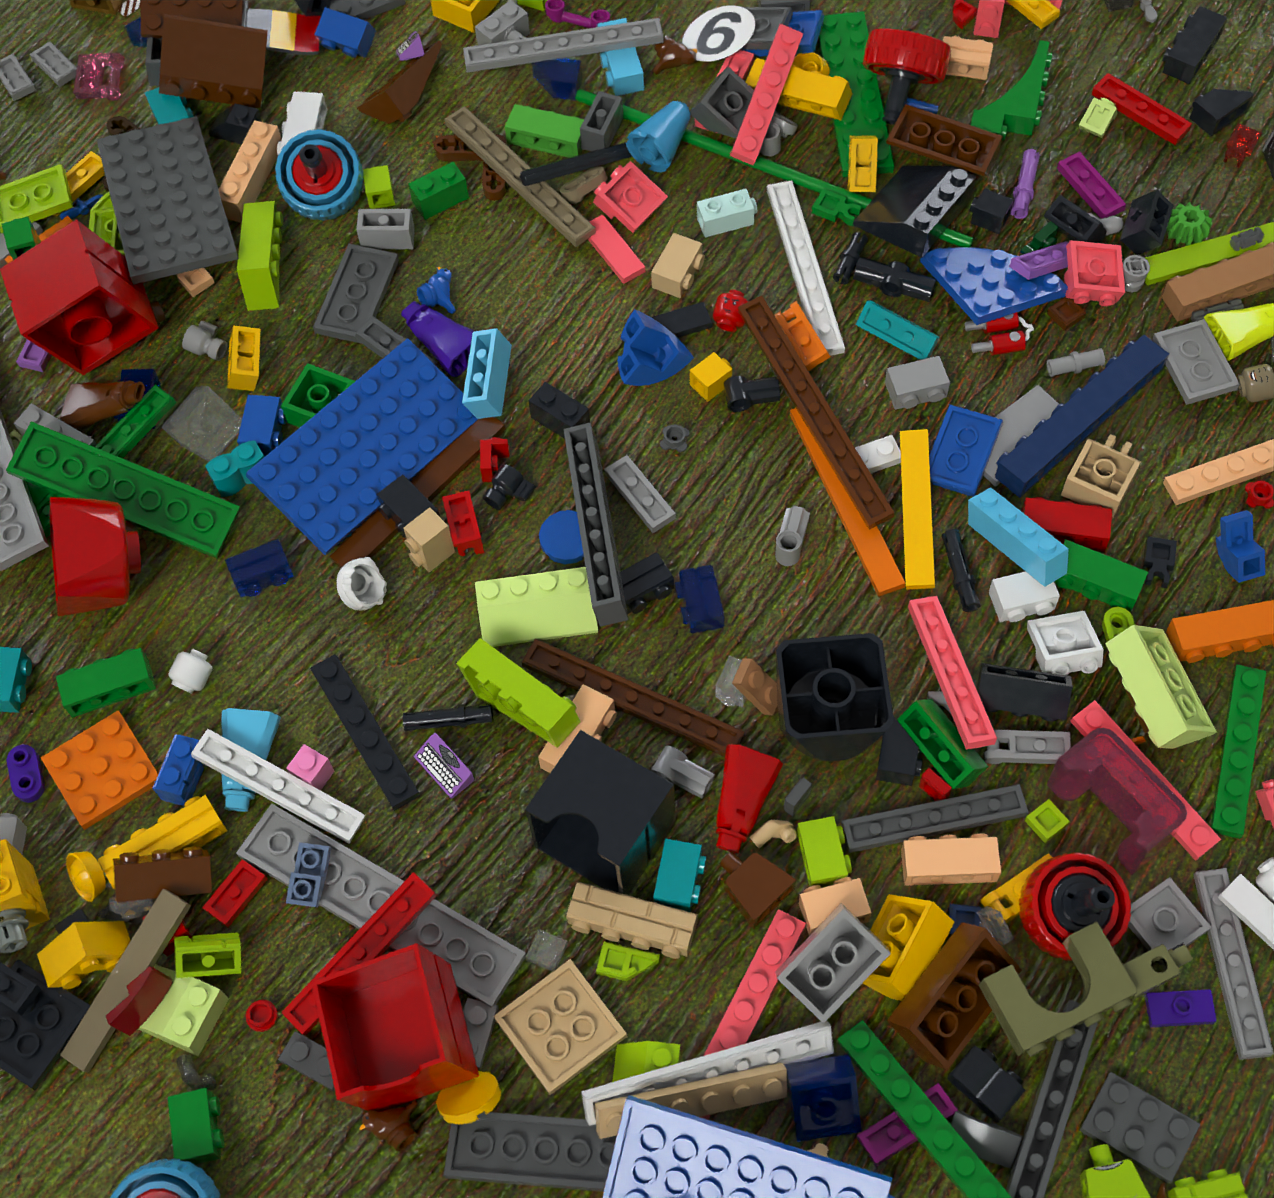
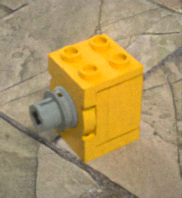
M6 839L0 840V952L11 953L22 949L28 943L24 930L50 920L34 866Z

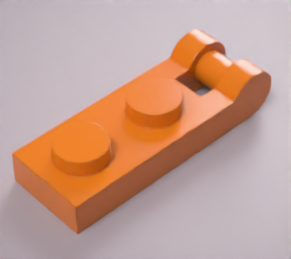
M795 301L790 304L791 308L783 313L780 311L774 316L805 367L810 371L831 356L802 308Z

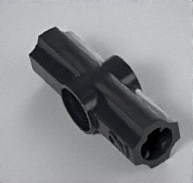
M864 257L859 258L853 280L880 287L882 293L889 297H899L903 294L927 302L931 301L937 279L911 272L904 263L894 261L887 265Z

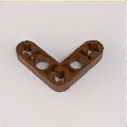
M495 134L507 145L506 139L502 135ZM457 135L440 136L434 141L435 155L441 161H483L474 151H466L464 148L467 145ZM483 161L482 186L484 196L492 201L500 200L506 194L507 182L495 171L490 170L489 165ZM492 180H496V181H497V186H496V189H494V190H492V188H493V182H492Z

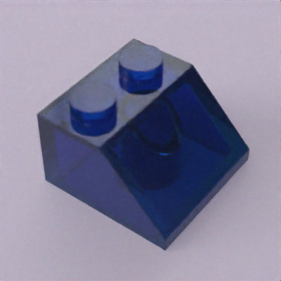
M849 1054L785 1064L788 1094L797 1142L862 1132L857 1080Z

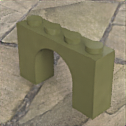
M1098 922L1069 935L1063 941V945L1077 967L1084 985L1082 1001L1076 1009L1058 1013L1039 1006L1029 995L1013 965L984 978L978 985L1017 1056L1027 1052L1032 1057L1047 1049L1045 1042L1055 1037L1058 1042H1061L1076 1033L1074 1027L1085 1023L1088 1028L1104 1019L1103 1012L1113 1008L1114 1012L1117 1013L1133 1004L1130 998L1137 994L1138 990Z

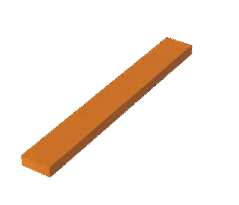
M796 408L791 409L790 417L877 596L880 597L905 588V581L878 527L868 529Z

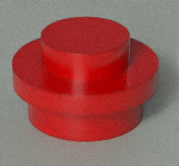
M257 1000L248 1007L245 1016L246 1022L254 1031H268L275 1025L278 1011L272 1002Z

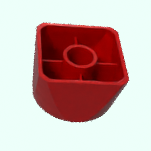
M50 497L49 521L57 616L124 605L129 600L130 574L141 573V556L138 531H126L122 506L118 502L106 500Z

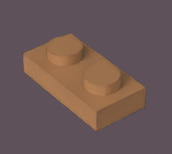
M743 658L732 684L764 715L773 716L777 708V683L753 659Z

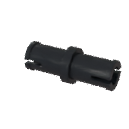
M860 232L852 234L846 250H843L840 255L841 261L833 274V279L836 282L839 281L841 274H844L840 284L845 285L849 283L853 270L868 242V238L864 234L860 242H857L861 234Z

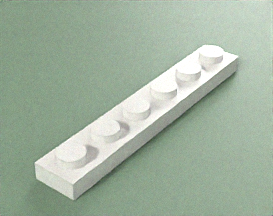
M208 728L191 752V756L194 759L349 844L365 819V815Z

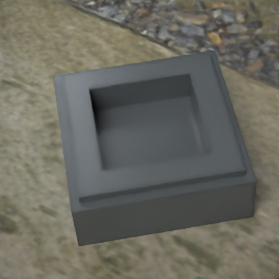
M805 778L799 780L785 798V812L792 817L810 796L812 783Z

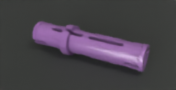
M1034 149L1024 151L1018 184L1013 191L1014 203L1011 215H1015L1014 218L1017 219L1027 217L1029 203L1034 196L1033 184L1040 158V153H1036L1037 150Z

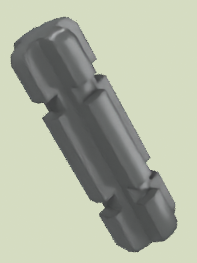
M1239 298L1228 301V304L1223 302L1206 307L1205 311L1203 309L1193 311L1190 318L1192 322L1204 319V316L1209 313L1244 309V304Z

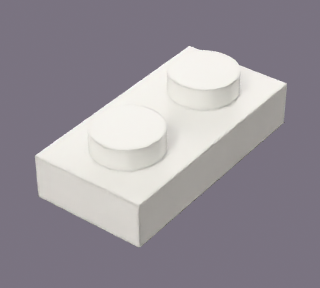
M893 435L855 447L870 473L901 463V451Z

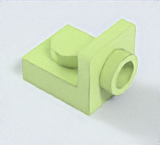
M1093 98L1079 124V128L1103 138L1112 119H1115L1117 116V107H1114L1115 104L1106 98H1101V100Z

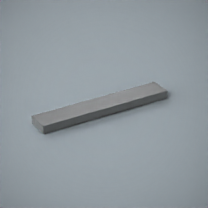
M1227 868L1196 871L1193 876L1204 919L1211 926L1207 933L1239 1060L1271 1057L1274 1052L1240 919L1217 898L1230 885Z

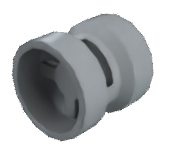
M1131 255L1123 262L1126 292H1137L1140 290L1150 270L1149 262L1140 255Z

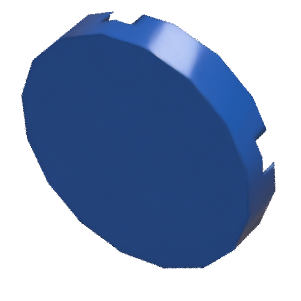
M566 510L549 516L542 524L539 532L540 546L543 552L551 560L561 564H572L583 560L584 554L577 512Z

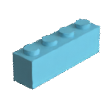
M990 487L968 500V525L1044 587L1067 574L1069 549Z

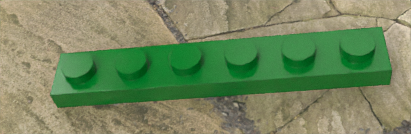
M1236 664L1233 669L1210 827L1217 834L1241 839L1245 829L1266 671Z

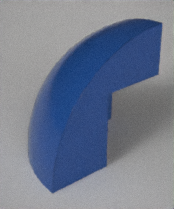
M634 309L621 334V340L625 342L623 355L618 356L619 373L624 384L632 386L654 384L673 376L691 362L694 358L693 355L672 332L650 316Z

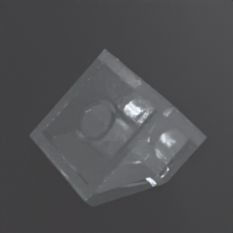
M207 385L196 387L161 427L182 447L209 462L219 456L239 433L242 418Z

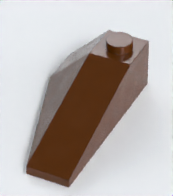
M438 40L425 48L423 56L413 58L404 66V69L389 78L387 84L369 95L357 107L359 112L387 124H391L396 120L403 122L412 115L410 110L418 103L441 49V41Z

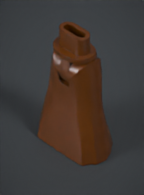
M131 380L110 383L71 384L60 419L78 431L83 432L103 419L128 412L130 408L142 400L145 390L144 384L142 382L135 383Z

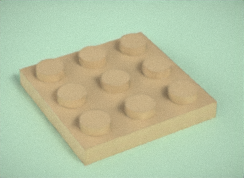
M571 959L493 1016L549 1095H552L627 1037V1033Z

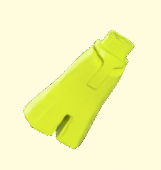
M1274 303L1245 309L1214 312L1204 316L1227 361L1236 358L1255 345L1274 337Z

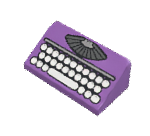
M416 31L396 50V54L401 61L423 56L424 50L421 38Z
M436 732L428 738L414 755L418 763L451 799L475 781L472 772Z

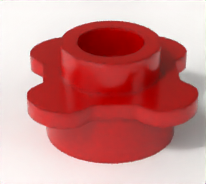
M1266 481L1249 482L1246 484L1245 491L1248 493V498L1246 499L1247 506L1251 508L1264 506L1267 509L1274 506V500L1272 499L1274 487Z

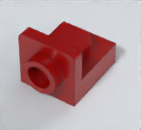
M493 437L487 440H480L482 482H492L493 471H497L499 468L498 458L510 457L508 439Z

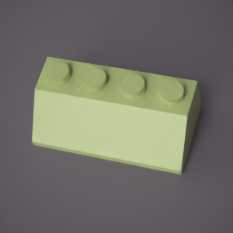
M586 567L475 582L482 639L492 647L533 642L535 638L541 641L598 633L597 619L591 604Z
M1132 625L1105 643L1110 652L1109 658L1111 662L1118 668L1123 677L1122 684L1124 688L1131 693L1136 703V712L1144 719L1149 729L1148 735L1158 748L1174 749L1217 733L1163 629Z

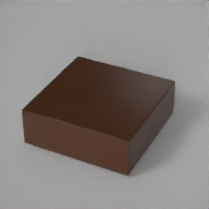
M1064 297L1049 307L1047 314L1066 331L1084 319L1086 311L1076 304L1073 299Z

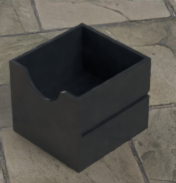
M582 730L576 735L525 809L535 848L597 886L625 895L630 894L648 867V860L653 859L676 824L674 784Z

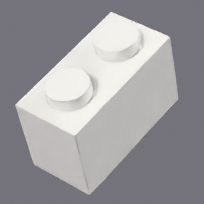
M1026 571L992 579L989 589V595L1000 622L1008 620L1010 622H1017L1028 615L1036 613L1037 615L1048 614L1055 609L1060 597L1054 582L1044 587Z

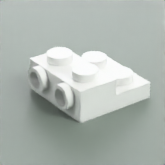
M1085 611L1027 621V630L1035 645V657L1042 672L1067 676L1070 672L1081 670L1086 674L1093 673L1098 667H1102L1104 649Z

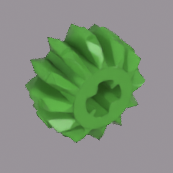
M1190 201L1186 206L1179 203L1175 209H1172L1166 229L1168 239H1176V245L1182 242L1186 246L1205 240L1209 236L1212 225L1209 210H1201L1200 204L1196 207L1192 206Z

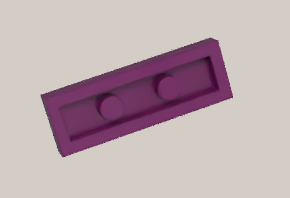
M1080 151L1058 162L1057 170L1100 219L1115 216L1125 210L1126 203Z
M939 1083L924 1092L946 1120L952 1118L955 1112L958 1111ZM895 1112L857 1135V1140L876 1167L917 1141Z

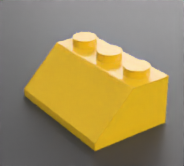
M889 894L870 931L888 947L891 954L862 984L891 999L902 1001L940 952L954 921L933 901Z

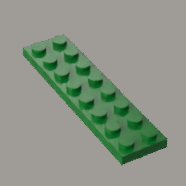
M864 11L824 15L818 37L821 57L829 65V76H840L846 79L852 91L851 99L842 119L832 118L842 178L848 177L850 136H876L878 138L876 174L893 173L894 170L891 148L889 144H886L888 132L886 122L882 120L884 111L877 75L863 66L864 52L869 36Z
M32 421L6 468L7 473L67 498L118 502L122 506L125 521L217 559L241 510L238 505Z

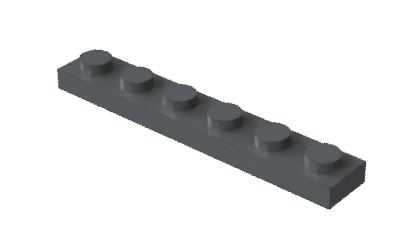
M1020 784L842 820L841 826L848 852L852 853L900 843L913 836L929 837L1026 817L1028 809Z

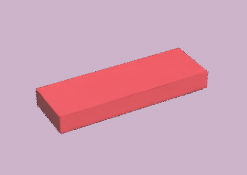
M603 214L590 221L595 227L596 233L588 238L589 242L623 284L645 273L644 264Z

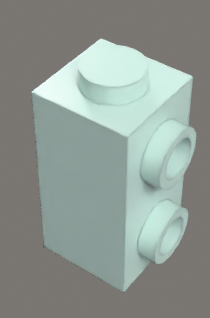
M747 189L697 201V220L704 238L754 225V214L757 213V205L755 199L749 197Z

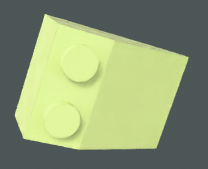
M155 964L153 968L171 977L172 984L161 1003L138 1030L199 1057L229 998L220 989L194 977L176 978L175 971Z

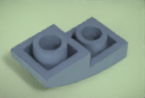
M299 842L295 870L290 875L286 899L287 904L318 908L332 847Z

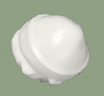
M370 557L351 560L340 569L337 575V591L344 604L349 608L360 611L383 604L387 583L379 573V568Z

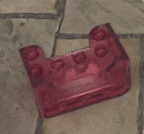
M1107 728L1093 730L1060 756L1046 784L1059 798L1066 801H1074L1090 789L1126 826L1132 834L1120 844L1117 856L1120 863L1132 876L1168 846L1187 816V810L1183 802L1113 731Z

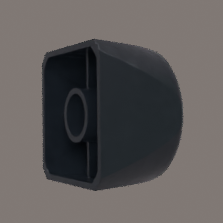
M873 633L784 640L776 649L777 705L780 728L791 745L801 753L821 761L851 759L872 746L894 723L883 642Z

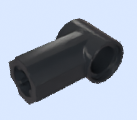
M733 376L724 381L727 406L732 412L745 411L753 404L780 401L777 377L747 380L743 376Z

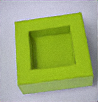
M1050 799L1026 816L1024 820L1045 844L1070 823Z

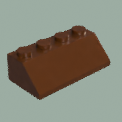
M905 104L887 138L886 144L982 176L990 175L998 158L1002 136Z

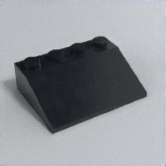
M903 165L853 221V226L922 258L969 203L976 176L954 166Z

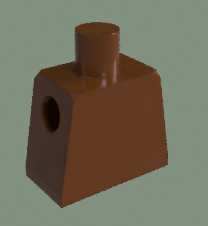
M731 851L720 862V866L730 874L724 881V890L753 929L795 890L796 879L758 853H752L743 862Z

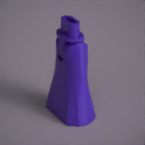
M413 301L403 309L401 316L407 320V326L428 348L443 369L450 376L458 377L468 367L467 360L469 361L472 334L475 331L454 322L425 304L420 305L416 301Z

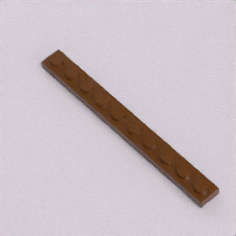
M761 295L739 306L740 316L868 529L870 530L894 518L893 509L763 296Z

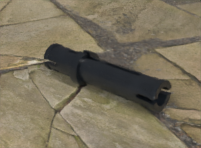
M957 529L947 530L941 537L954 577L953 587L958 591L962 610L964 612L978 610L977 608L981 607V603L975 588L976 579L970 572L960 532Z
M462 704L458 705V708L403 713V727L405 731L447 726L465 728L470 724L493 723L492 704L468 707Z

